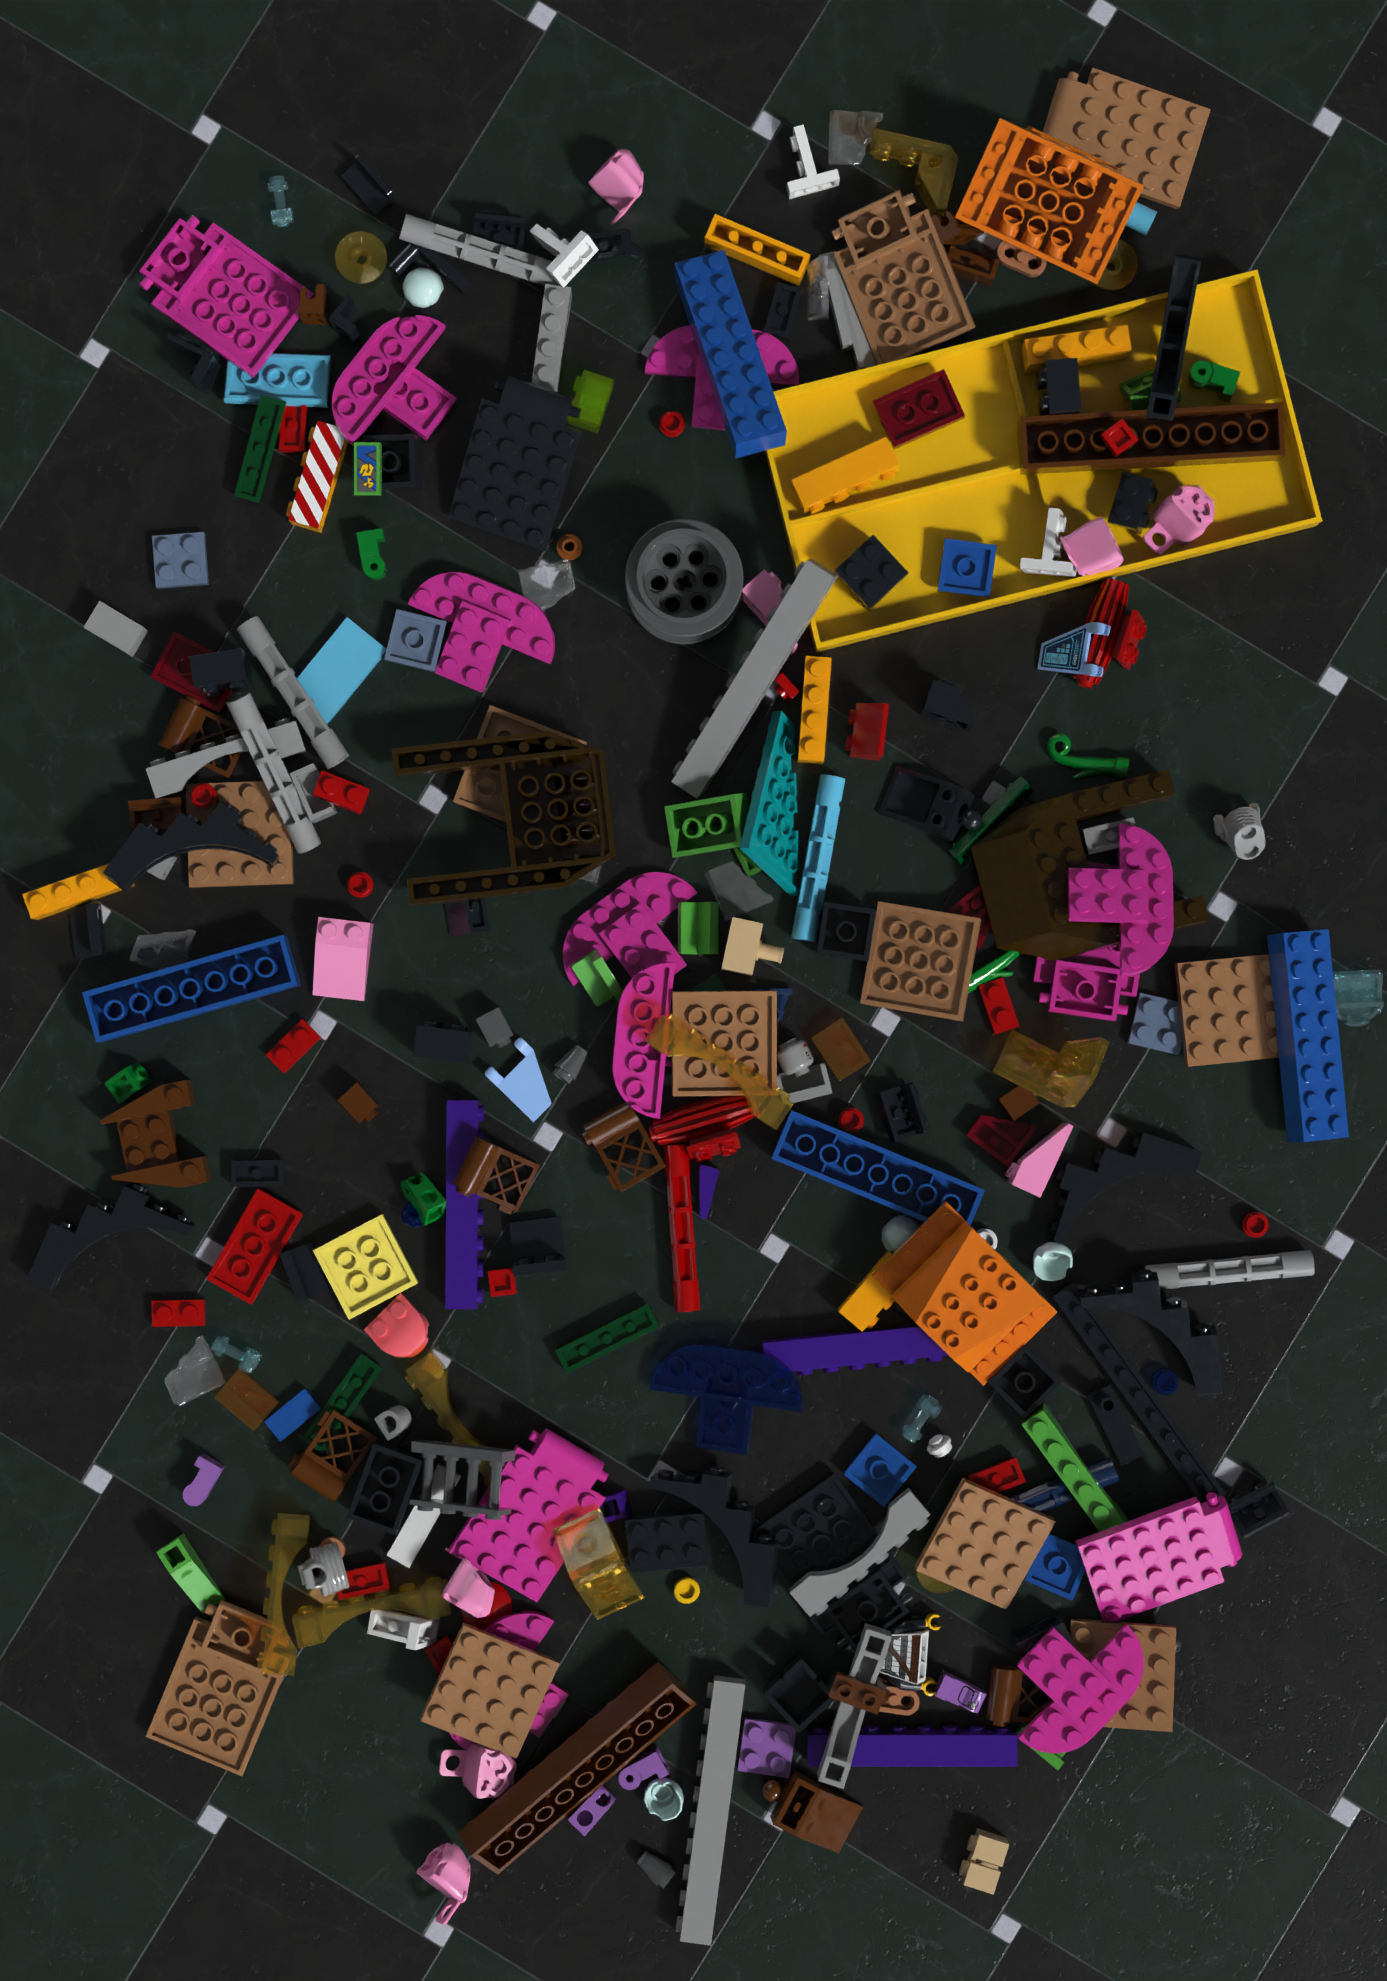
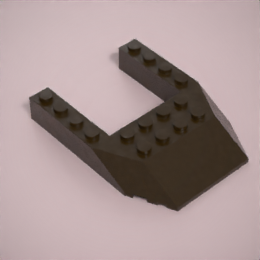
M550 731L392 749L394 772L397 778L500 766L511 867L407 879L411 907L566 888L616 856L604 751L570 740Z
M1169 770L1068 793L1016 809L970 848L996 948L1055 961L1120 945L1119 923L1068 921V869L1088 868L1077 822L1170 800L1176 794ZM1203 895L1173 902V932L1202 925L1209 921Z

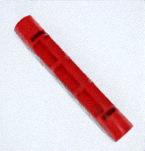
M688 1144L663 1145L664 1163L666 1165L664 1169L667 1182V1210L670 1223L675 1312L700 1310L695 1256L696 1243L694 1242L692 1215L693 1206L690 1188V1161L687 1151Z

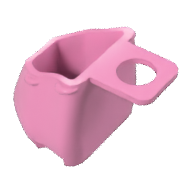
M627 149L617 150L588 182L599 196L619 212L610 223L611 225L615 224L627 212L634 201L641 195L643 189L644 173L633 154Z
M1182 485L1178 487L1173 494L1166 497L1159 507L1153 511L1152 517L1156 524L1144 535V542L1157 555H1162L1174 542L1179 546L1187 545L1188 542L1202 535L1206 527L1214 520V500L1199 485ZM1154 533H1160L1164 537L1165 543L1163 546L1154 544L1152 540Z
M1103 517L1087 522L1068 536L1065 535L1064 538L1063 536L1060 537L1064 549L1079 575H1094L1095 573L1112 570L1120 566L1124 560L1116 540Z
M460 1556L459 1558L462 1561L446 1585L441 1597L476 1618L486 1617L491 1611L495 1590L484 1572L475 1568L469 1560Z
M472 1741L467 1750H443L440 1757L439 1773L442 1776L462 1777L463 1785L475 1798H497L514 1785V1772L517 1764L511 1756ZM450 1756H457L460 1761L459 1766L455 1770H448L446 1768V1760Z
M451 1843L442 1844L431 1851L424 1864L417 1869L419 1876L449 1898L436 1918V1922L442 1925L449 1921L460 1903L466 1901L470 1882L471 1865L461 1848ZM452 1906L450 1912L443 1918L447 1909Z

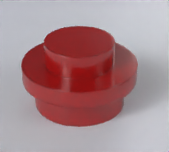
M668 411L661 416L659 428L665 436L677 437L684 430L685 421L680 413Z
M199 783L193 787L190 798L196 807L208 809L215 804L217 793L210 784Z
M364 872L352 874L347 882L349 892L357 898L368 896L374 886L372 878Z
M849 1107L840 1112L838 1125L844 1132L856 1133L863 1126L864 1117L858 1109Z
M1250 1212L1243 1218V1231L1250 1237H1261L1268 1230V1220L1260 1212Z

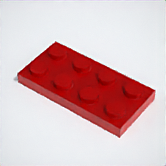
M257 1188L206 1279L252 1305L304 1213Z

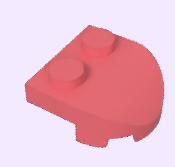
M400 1293L364 1331L384 1352L397 1358H411L419 1354L426 1346L429 1323L424 1314L420 1313L407 1297Z

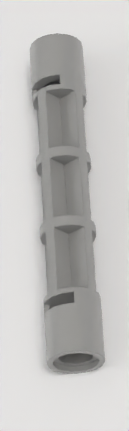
M409 214L405 216L399 237L400 240L543 286L545 284L560 286L546 269L552 262L551 260Z
M255 616L245 621L237 628L238 634L252 655L258 658L271 678V684L273 687H277L291 708L290 713L298 719L312 740L310 742L327 769L344 761L349 756V753L333 729H329L314 706V700L309 698L294 675L295 671L293 668H289L274 645V639L260 618Z
M247 692L226 702L228 709L297 853H304L321 844L320 838L312 822L309 820L299 794L251 693Z
M1311 1250L1144 1266V1270L1157 1272L1160 1290L1241 1281L1250 1282L1252 1280L1313 1276L1315 1270Z

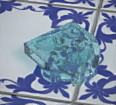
M1382 971L1333 972L1337 1018L1348 1026L1357 1027L1369 1024L1370 1019L1377 1013L1380 1014L1384 1006V1000L1382 999Z

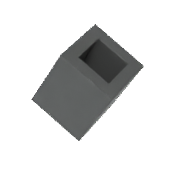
M500 1007L476 1019L490 1047L496 1045L499 1049L512 1042L510 1037L514 1036V1033Z

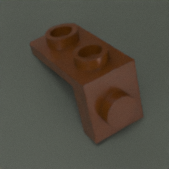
M838 1672L829 1691V1697L878 1715L881 1705H885L890 1690L887 1689L886 1679L880 1676L877 1677L875 1685Z

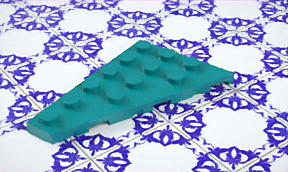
M775 711L772 713L771 721L768 725L766 742L757 771V779L754 791L752 792L749 812L746 816L740 849L790 896H799L800 889L796 887V871L800 870L798 859L799 836L798 831H794L793 814L798 813L796 802L797 783L796 773H792L791 756L795 755L794 723L782 711Z

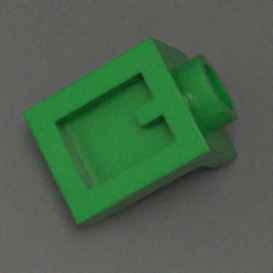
M135 1062L125 1067L104 1084L117 1103L121 1104L141 1089L150 1085L152 1080L148 1076L147 1070L139 1062Z

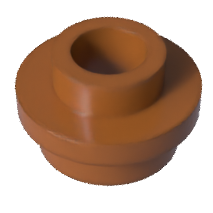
M564 535L557 542V552L564 560H575L582 553V542L575 535ZM567 543L574 544L572 551L565 550Z

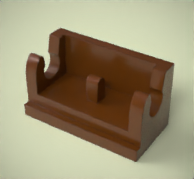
M946 211V217L937 214L931 217L941 244L964 245L984 234V231L972 225L963 224V221L955 218V215L950 211Z
M951 244L947 256L955 275L991 287L1000 260L984 257L957 248Z
M317 284L315 289L316 296L311 299L306 297L307 289L303 286L300 291V307H297V313L301 321L306 325H329L330 295L325 285Z
M181 797L128 801L130 826L133 827V831L139 823L145 826L149 823L157 829H168L180 812L185 815L184 799Z

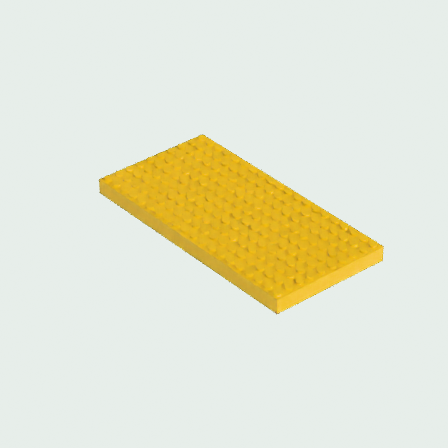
M1258 269L1197 284L1179 382L1182 400L1176 403L1175 408L1283 402L1286 455L1280 461L1020 475L1017 422L1023 416H1039L1038 401L1041 400L1042 395L1041 390H1037L1036 375L1039 372L1025 374L1021 353L1024 340L1128 325L1132 350L1127 359L1078 366L1081 399L1080 413L1131 411L1130 402L1122 395L1119 384L1155 368L1168 292L773 391L787 430L786 443L783 446L765 450V455L794 569L796 570L802 561L806 563L807 560L813 559L834 573L850 555L874 535L908 571V575L870 611L837 577L809 623L815 652L1090 584L1105 578H1113L1315 527L1322 522ZM1197 361H1207L1240 372L1229 403L1219 400L1220 392L1208 388L1197 389L1191 386L1188 374L1194 363ZM944 369L962 407L965 418L894 449L893 452L899 463V471L895 472L896 476L887 481L879 479L873 482V486L865 491L858 492V490L849 493V497L841 502L835 503L833 500L824 504L825 508L817 513L811 514L809 511L804 514L791 487V480L887 437L873 406V400ZM1122 472L1153 479L1156 484L1155 488H1158L1156 501L1154 504L1150 503L1148 513H1150L1149 524L1147 528L1142 529L1141 534H1137L1131 529L1108 524L1107 522ZM1182 485L1201 486L1204 492L1214 500V520L1206 527L1202 535L1188 542L1187 545L1179 546L1174 542L1162 555H1157L1143 540L1144 535L1156 524L1152 517L1153 511L1159 507L1166 497L1173 494L1178 487ZM1049 508H1059L1063 512L1064 517H1066V530L1061 532L1063 538L1087 522L1103 517L1124 559L1121 565L1115 569L1095 573L1094 575L1086 574L1085 576L1079 575L1077 571L1076 577L1024 573L1020 569L1021 558L1042 559ZM1160 533L1152 535L1155 545H1164L1165 539ZM945 538L997 545L989 598L937 591ZM1063 546L1062 557L1058 558L1057 561L1071 562Z

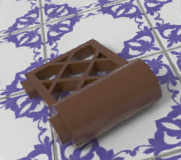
M187 696L185 700L179 699L158 745L174 753L191 750L194 743L203 740L207 744V739L220 734L224 743H226L224 733L232 730L239 732V729L234 720L230 722L199 707L200 701ZM206 716L217 721L220 729L219 732L205 736L202 725ZM220 723L230 728L223 730ZM199 731H201L202 738L196 739ZM242 752L235 753L234 757H232V754H229L231 763L227 771L218 768L214 760L212 764L208 763L204 767L230 778Z
M626 1101L583 1125L585 1130L581 1134L588 1146L593 1143L610 1173L606 1178L613 1190L619 1188L622 1193L666 1167L635 1110ZM639 1129L644 1137L641 1148L627 1145L629 1135ZM624 1138V1142H623V1143L617 1142V1141H619V1140H621V1139ZM646 1143L648 1144L651 1151L644 1149ZM612 1144L622 1147L618 1161L608 1159L603 1150ZM626 1148L640 1151L636 1166L622 1162ZM643 1153L654 1155L658 1165L651 1169L639 1167ZM611 1163L617 1164L616 1170H614ZM621 1166L635 1169L632 1180L625 1184H622L618 1177ZM638 1170L644 1172V1173H642V1174H640V1175L637 1176Z
M475 1136L453 1184L457 1186L455 1191L467 1197H470L471 1193L477 1194L497 1203L496 1208L511 1215L513 1210L518 1212L540 1165ZM503 1154L507 1156L509 1166L498 1170L496 1163L500 1155ZM523 1165L530 1166L526 1176L518 1179L516 1168ZM511 1171L514 1182L502 1186L500 1176ZM495 1178L498 1189L490 1193L484 1192L483 1190L487 1182ZM516 1188L517 1195L513 1203L507 1202L504 1192Z
M333 1408L331 1413L326 1410L317 1424L321 1427L300 1456L295 1454L288 1464V1467L291 1469L290 1475L332 1502L341 1494L347 1481L377 1439V1436ZM334 1418L339 1419L345 1424L346 1432L330 1435L329 1425ZM348 1426L354 1429V1431H349ZM327 1430L328 1436L322 1437L325 1431ZM362 1434L368 1438L364 1447L352 1449L350 1436ZM347 1437L349 1450L334 1453L332 1440ZM329 1440L331 1454L320 1456L312 1451L318 1442ZM354 1453H359V1454L357 1455V1457L355 1458V1460H354L353 1454H354ZM351 1456L352 1464L346 1472L336 1466L335 1457ZM332 1458L333 1464L326 1459Z
M999 1664L992 1665L986 1719L991 1720V1725L1004 1727L1009 1722L1031 1723L1035 1716L1052 1699L1049 1698L1037 1707L1030 1697L1039 1689L1035 1686L1028 1693L1025 1692L1021 1687L1022 1675H1027L1020 1668ZM1022 1691L1024 1696L1020 1698V1694ZM1028 1699L1036 1710L1028 1716L1018 1715L1019 1706Z

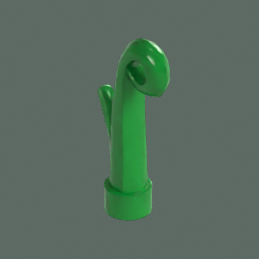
M1055 734L1048 740L1047 750L1052 759L1062 765L1083 770L1074 774V780L1095 775H1114V777L1127 778L1129 758L1119 756L1117 758L1067 755L1071 748V742L1066 735ZM1058 741H1062L1065 744L1064 749L1060 752L1055 749V744Z
M1007 950L973 969L968 994L985 982L1012 976L1013 971L1002 969L1009 965L1020 953Z

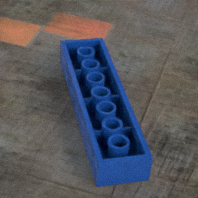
M722 250L676 262L674 264V280L735 458L785 445L787 430L725 251Z
M1329 929L1267 935L1287 1142H1310L1349 1137Z
M280 935L82 992L96 1043H103L301 986L288 937Z
M792 1110L788 1114L771 1156L773 1160L924 1222L946 1201L971 1225L985 1192L984 1189Z

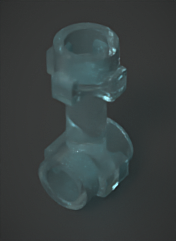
M284 176L270 177L268 190L269 192H274L276 209L270 210L273 226L278 225V227L289 226V223H294L292 208H286L284 190L288 189V183L285 181Z
M217 1336L211 1347V1350L215 1351V1355L220 1357L224 1353L240 1361L237 1367L246 1373H252L253 1369L257 1368L261 1355L257 1350L247 1347L245 1352L228 1344L229 1338Z
M924 1394L919 1399L916 1407L920 1409V1412L911 1425L905 1424L902 1428L904 1431L901 1435L912 1443H915L917 1439L920 1440L922 1437L919 1431L928 1417L936 1418L942 1409L939 1401L931 1395L928 1397Z

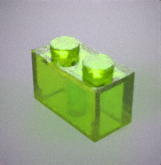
M587 370L583 371L582 377L577 376L573 387L576 395L572 406L581 408L582 411L579 419L569 416L568 423L598 434L614 387V379Z

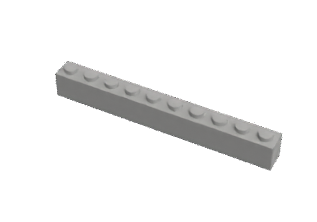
M813 559L807 560L806 563L802 561L794 572V575L797 576L792 585L787 584L782 591L780 597L783 600L779 607L774 606L766 619L769 623L765 630L761 628L753 639V642L756 643L751 652L746 651L741 658L739 664L742 667L738 674L733 673L726 683L728 687L727 692L724 696L720 695L712 706L715 711L711 718L706 717L699 727L701 731L700 736L697 740L693 739L689 743L685 751L688 753L684 762L680 760L672 772L675 776L671 782L697 799L703 796L838 577L837 574Z
M714 1675L713 1683L708 1682L706 1698H711L710 1709L705 1708L703 1724L708 1725L706 1734H701L699 1750H704L703 1760H698L696 1776H701L700 1786H694L693 1802H697L696 1812H691L689 1828H694L693 1838L687 1839L686 1854H690L689 1864H684L682 1880H687L686 1890H681L679 1906H683V1915L677 1916L675 1931L680 1933V1942L710 1946L712 1942L745 1691V1679Z

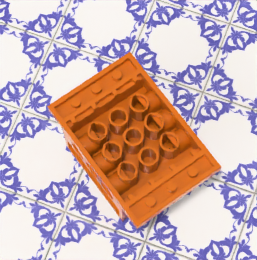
M1000 118L955 218L1098 284L1144 184L1122 175L1123 169L1031 126L1024 129Z
M946 1201L872 1274L873 1278L892 1295L893 1299L913 1321L968 1373L970 1372L983 1386L1057 1313Z

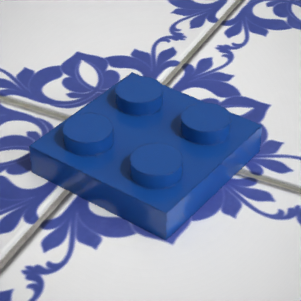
M945 538L937 591L989 598L997 545Z
M875 1433L843 1474L885 1507L917 1466L880 1435Z
M1049 1533L1024 1580L1073 1601L1085 1572L1077 1545Z

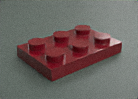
M944 369L879 397L872 402L893 450L965 418V414Z
M173 632L150 678L185 696H190L200 701L201 704L220 714L232 693V690L221 691L222 695L206 697V694H202L194 688L189 656L214 652Z

